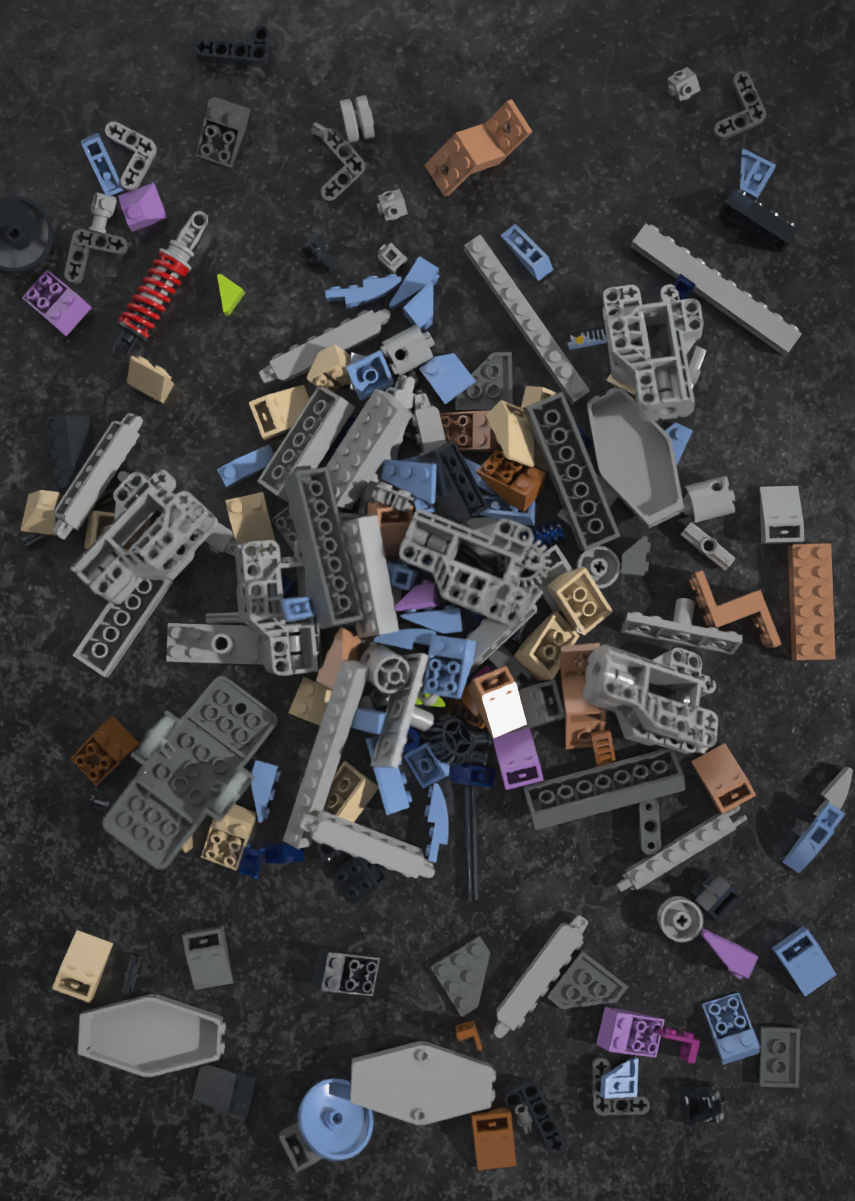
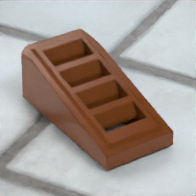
M465 683L460 700L480 720L482 716L467 689L468 684Z
M450 699L446 714H453L457 704L459 707L456 715L461 716L463 707L466 706L461 701ZM466 707L464 716L461 719H466V724L484 729L485 722L483 718L476 723L477 718L472 714L471 720H468L470 710Z
M610 729L591 733L597 767L616 762Z

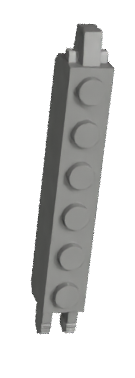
M382 309V311L380 310L376 313H373L372 310L369 312L364 310L357 314V318L353 320L350 318L340 323L341 326L335 329L330 327L323 332V335L319 337L312 336L306 340L307 343L301 346L299 344L294 345L285 354H276L272 357L273 360L269 361L270 365L259 372L263 382L268 383L279 379L280 382L286 383L310 371L318 352L333 344L348 352L380 336L381 326L391 320L390 312L387 309Z
M400 375L397 378L395 387L387 388L386 392L394 396L411 412L414 406V396L416 395L412 393L415 379L411 376ZM406 426L384 459L397 460V454L403 442ZM382 463L359 497L361 498L358 511L360 514L367 516L368 503L379 502L375 501V498L372 497L374 490L378 491L379 489L374 484L379 485L380 482L389 483L381 479Z
M426 393L414 396L415 411H413L411 417L413 427L416 426L417 429L415 439L417 445L421 446L422 453L419 454L421 456L446 443L439 410L430 405ZM435 494L434 504L436 511L433 514L447 519Z
M128 413L121 422L113 421L54 510V517L58 519L52 531L55 535L65 539L73 529L78 531L83 525L86 517L94 508L95 503L103 494L106 486L115 476L119 466L140 436L137 431L143 423L141 416H134V414Z
M121 471L118 473L117 478L120 482H123L130 474ZM142 472L140 473V474L143 475L147 480L150 479L148 476H146V475L143 474ZM171 492L167 497L172 501L176 495ZM160 506L158 511L163 514L165 509ZM198 509L195 510V513L199 516L202 514ZM207 517L204 520V526L212 524L213 520L211 517ZM218 522L216 529L204 541L210 544L208 548L217 554L221 551L222 553L226 552L235 556V548L238 543L234 540V533ZM195 531L193 532L194 535L192 538L197 540L199 537V532Z
M535 583L534 587L530 585L524 589L530 596V603L520 625L512 627L487 617L481 621L480 626L476 630L471 631L466 636L465 640L476 641L474 660L469 675L537 612L535 602L543 594V591ZM522 595L516 597L517 601L524 599ZM516 612L509 614V621H513L516 618Z
M738 805L723 814L717 813L663 846L656 855H649L626 869V873L622 875L624 879L616 884L619 890L622 892L629 887L631 890L635 888L638 890L734 831L736 826L747 819L743 815L731 821L729 816L737 813L741 809Z
M325 811L318 813L317 817L304 814L299 822L300 828L311 833V838L317 843L331 845L336 850H344L350 855L362 857L372 864L378 863L388 870L401 872L406 877L417 878L418 875L431 878L435 875L433 863L424 858L422 849Z
M578 914L569 924L561 923L497 1008L498 1022L493 1030L496 1037L503 1038L509 1029L514 1031L516 1027L520 1028L525 1021L524 1016L527 1012L531 1013L537 1005L536 1000L539 996L543 997L548 991L547 985L551 980L554 982L560 974L559 969L562 965L566 966L572 958L570 955L574 949L578 950L583 944L582 934L588 924L584 917Z

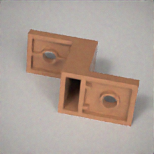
M509 100L486 123L456 132L424 166L445 197L450 195L470 174L500 164L532 133V130L513 100ZM507 123H508V124L510 125V127H511V128H510V132L507 130V127H506ZM445 166L449 168L448 173L445 170Z
M703 570L690 575L689 584L691 589L697 593L696 602L698 607L704 611L705 615L702 617L706 626L717 628L754 614L752 620L755 627H759L761 632L759 638L762 645H766V648L782 645L761 590L716 606Z
M600 643L561 646L560 686L565 713L566 749L593 747L591 733L605 730L606 709L588 704L583 695L584 685L587 684L585 677L586 669L589 665L588 656L595 648L600 647Z

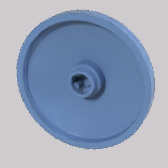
M328 1079L313 1086L302 1099L298 1114L300 1132L307 1146L320 1157L336 1161L358 1154L368 1143L373 1130L372 1110L350 1103L351 1082L342 1079Z

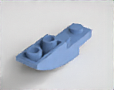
M396 274L386 275V278L369 276L363 280V287L359 285L348 286V289L330 287L329 290H325L327 302L345 301L346 308L365 305L377 301L396 290L401 285V277H397Z
M437 782L433 786H429L428 797L431 798L430 805H426L424 815L428 817V822L435 823L434 826L430 825L429 837H432L431 845L427 844L425 856H429L428 861L436 862L439 843L447 845L448 813L442 790Z
M827 802L808 830L803 832L782 862L800 873L829 840L845 813Z

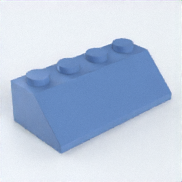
M379 735L366 738L371 760ZM399 766L397 768L374 767L386 815L409 808V802H412L410 792L405 791L404 784L407 781L404 772L400 773Z

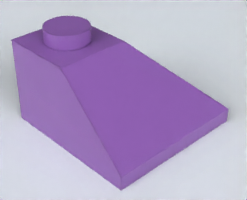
M154 183L118 196L127 224L132 232L167 219Z
M432 580L421 581V585H416L395 606V611L441 607L438 584L433 583Z

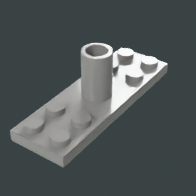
M687 598L676 600L673 622L662 620L658 616L647 617L642 616L638 612H631L627 614L621 625L622 633L732 655L742 643L743 637L742 635H737L734 631L722 632L714 627L702 628L692 626L695 602Z
M168 623L166 662L264 665L262 636L251 627L243 625ZM222 638L227 639L228 646L226 649H220L219 642ZM277 643L274 644V650L277 648Z
M426 654L401 655L409 665L410 676L407 684L401 690L390 694L386 713H388L386 732L379 734L370 765L372 767L397 768L401 761L403 746L407 740L406 735L409 725L422 731H428L432 726L433 714L415 707L417 695L422 686V677L427 668L428 655Z

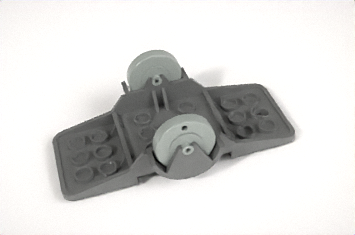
M219 676L215 678L180 720L166 711L161 720L145 735L138 749L131 754L143 766L132 783L103 820L104 829L154 868H166L207 814L221 822L245 792L255 776L243 767L275 728L278 722L276 714L227 677ZM237 704H244L246 712L243 714L237 713L235 710Z

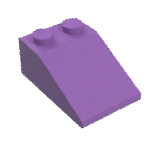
M702 928L700 934L728 967L727 971L740 979L743 976L749 978L758 956L752 951Z

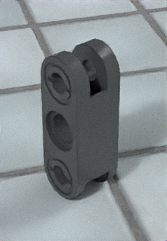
M503 645L488 657L498 669L507 666L519 690L525 687L517 679L521 673L529 681L534 678Z
M655 799L637 803L640 849L647 855L652 856L656 855L661 849L658 802ZM647 803H650L649 809H645ZM650 820L654 826L651 830L647 831L644 828V824ZM652 842V847L648 848V843Z

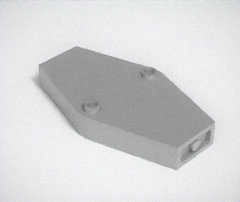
M614 387L608 390L606 395L602 397L595 396L590 399L589 403H587V410L598 472L601 479L648 529L682 513L684 505L672 441L669 435L655 421H643L639 418L636 401L622 387L618 389Z
M149 994L83 1011L80 1014L78 1054L144 1077H152L219 1060L225 1050V1042L221 1041L222 1034H225L226 1023L222 1022L223 1016L158 994Z
M418 1041L352 1058L350 1103L416 1125H425L490 1108L491 1101L495 1099V1090L492 1089V1082L496 1080V1071L493 1070L490 1063L429 1042Z

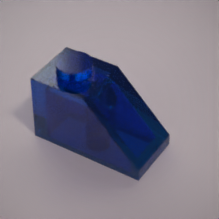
M466 763L452 766L450 781L465 785L493 788L496 769Z

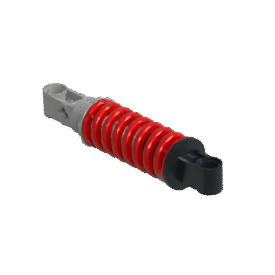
M197 211L192 214L179 232L176 241L171 240L167 250L159 249L158 256L160 259L153 261L155 268L148 269L150 277H144L142 280L145 286H138L137 291L139 294L132 296L134 303L127 304L129 312H123L115 322L122 329L110 349V354L115 360L127 358L137 340L148 341L150 334L145 326L150 329L155 328V324L149 321L150 317L155 320L160 319V316L154 312L155 309L162 312L165 311L166 308L162 305L163 301L170 303L171 299L167 297L168 293L175 294L176 290L172 288L173 285H181V281L177 278L180 275L185 277L188 271L191 270L188 264L189 259L194 256L191 250L196 246L208 224V217L204 212ZM195 216L202 218V226H197L194 223ZM117 346H121L125 350L122 357H118L115 354Z

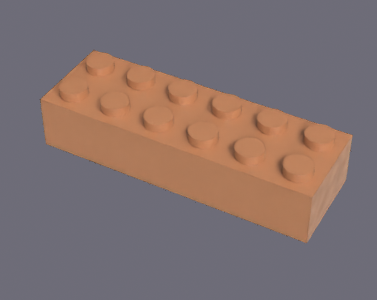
M831 543L788 546L792 660L835 659Z

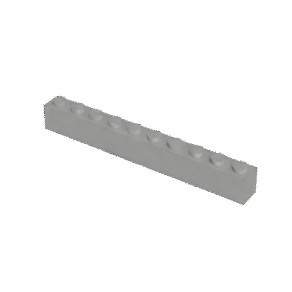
M648 224L643 226L630 247L784 356L791 350L801 336L796 326L793 324L788 325L783 321L782 316L767 310L768 307L762 302L757 303L752 299L751 294L736 288L737 285L731 280L726 281L717 270L705 266L706 263L700 258L695 259L686 248L674 244L675 241L671 237H664L660 234L655 226Z
M479 235L467 243L464 247L465 253L570 403L574 405L587 396L590 390L483 237Z
M355 660L341 662L283 841L297 849L309 847L312 844L311 833L300 828L299 822L304 814L317 817L318 813L323 811L370 669Z

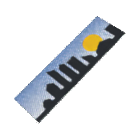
M605 326L566 333L569 350L607 343Z

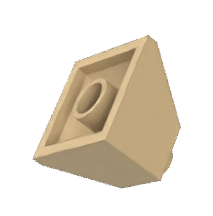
M44 490L29 494L21 531L57 536L52 532L58 521L54 517V510L63 496L59 492Z

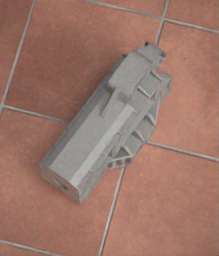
M670 284L662 287L660 303L645 305L642 304L640 290L635 285L606 289L603 293V319L612 378L634 388L638 415L641 420L656 421L659 418L663 420L677 418L678 416H688L694 411L695 402L686 354L696 340L702 336L703 317L700 303L695 299L680 300L675 286ZM629 292H632L634 297L630 298ZM609 294H615L617 299L609 301L606 297ZM617 311L616 314L609 315L610 312ZM665 324L671 357L651 359L646 326ZM637 341L639 343V346L631 345L632 343H635Z
M161 470L162 472L158 474L155 473L149 480L140 473L134 472L122 482L113 495L116 501L114 521L71 566V569L95 593L112 604L122 603L143 580H173L193 559L194 551L218 525L217 518L189 492H180L172 501L167 497L176 487V480L165 470ZM128 495L127 499L123 501L124 496ZM184 498L187 499V504L183 503L182 500ZM162 506L165 512L127 551L123 546ZM198 509L202 514L199 516L195 513V510ZM207 517H212L213 521L210 526H204V520ZM162 526L158 533L153 537L152 535ZM198 531V539L195 541H191L190 535L193 532ZM172 538L171 543L167 544L168 539ZM149 539H151V540L143 547V549H141V547H142ZM186 548L185 553L180 555L181 550ZM159 552L158 556L154 559V554ZM172 562L171 568L167 569L168 564Z
M421 509L415 512L399 552L401 558L408 564L434 574L442 597L449 602L512 627L521 624L530 603L528 593L524 589L513 585L516 584L520 576L521 567L531 571H539L544 566V559L541 554L530 549L533 533L524 525L509 519H501L491 525L472 530ZM504 524H509L511 530L506 534L501 533V527ZM523 531L529 533V538L525 541L519 540V534ZM430 533H431L432 536L430 537V540H429L428 545H427V548H426L425 545H426V543H427V541H428V539H429V535H430ZM450 541V543H449V545H448V547H447V549H446V553H445V555H444L443 552H444V550H445V548H446V546H447V542ZM462 542H467L510 559L511 562L504 579H499L455 561ZM414 551V556L408 559V554ZM528 551L531 552L528 557L530 559L538 557L539 564L532 566V563L526 560ZM432 558V563L426 566V561ZM463 574L470 576L466 586L461 584ZM479 580L486 582L482 591L476 590ZM460 592V595L455 598V595ZM522 595L524 597L523 600H516L517 596L520 597ZM479 598L478 603L473 605L474 600ZM493 605H498L497 612L490 613V608ZM516 612V618L513 621H509V614Z
M298 539L295 540L293 546L294 557L280 558L279 546L275 541L271 540L240 543L235 548L238 583L236 593L239 619L262 636L265 669L267 672L276 675L317 672L323 666L320 628L317 616L303 619L298 623L285 624L280 568L296 567L299 598L312 596L303 558L300 557L301 550ZM246 547L249 548L248 556L245 553ZM260 548H268V551L260 552ZM248 567L251 568L250 575L247 573ZM267 584L269 588V596H267ZM268 601H270L271 613H269ZM299 631H300V635H290V636H288V633H289V632H299ZM275 643H277V648H276V650H274V644H275ZM302 651V654L290 655V652ZM278 662V663H279V667L276 669L275 666H276V663Z
M604 644L595 648L588 656L589 665L586 669L585 681H587V684L584 685V699L590 705L615 712L624 738L649 746L656 744L685 754L693 753L699 747L708 748L714 746L717 738L718 717L714 712L701 708L699 701L700 697L715 691L716 683L714 680L711 681L709 676L701 674L702 660L698 654L682 648H674L650 660ZM648 682L676 691L675 701L648 693ZM704 734H706L709 737L708 744H706L703 740ZM670 737L676 739V744L671 742ZM686 742L692 744V749L687 747Z

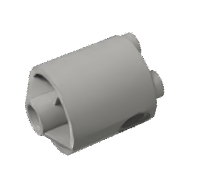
M415 324L383 341V346L380 347V350L384 357L389 358L391 362L389 367L393 375L398 374L400 376L430 361L433 358L430 347L434 346L435 343L428 331L422 334ZM398 349L403 352L401 360L395 358V352Z
M727 476L685 486L683 514L688 515L693 523L734 513L735 508L732 501H735L733 490L728 489L729 482Z
M369 646L359 663L370 668L366 681L382 692L395 693L401 690L408 682L410 668L407 661L386 647Z

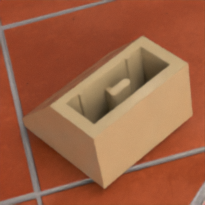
M336 344L318 352L308 373V381L317 387L322 385L332 392H335L345 384H350L351 378L346 366L351 365V356Z

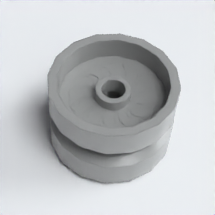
M366 95L356 97L355 104L357 110L353 109L350 99L340 100L342 117L349 143L359 140L358 128H361L362 136L365 139L375 137L373 116Z
M597 546L585 551L579 556L576 563V569L582 567L587 569L599 589L610 586L620 573V562L617 555L612 550L603 546ZM595 565L600 566L601 569L599 572H596V568H594Z
M673 896L667 898L658 909L657 921L659 927L668 938L677 942H686L694 939L700 933L703 926L701 910L686 897ZM680 915H681V916H682V920H681V921H676L677 919H680Z

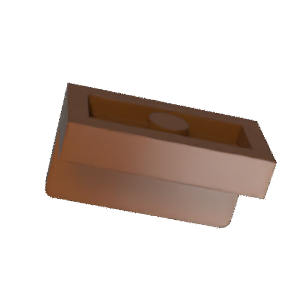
M474 1020L455 1026L458 1041L474 1036L478 1051L482 1050L481 1040Z

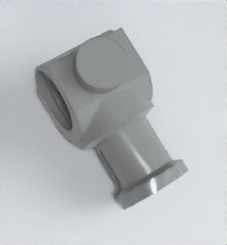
M98 192L95 193L91 205L94 218L92 226L89 227L90 230L106 233L107 218H110L114 213L117 201L115 197Z

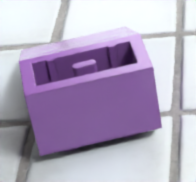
M48 270L41 275L22 297L66 336L91 309L79 295Z
M530 728L510 734L505 733L493 739L506 790L544 781Z
M605 1007L596 1045L610 1052L656 1057L661 1035L657 1032L658 1029H663L665 1019L624 1009Z

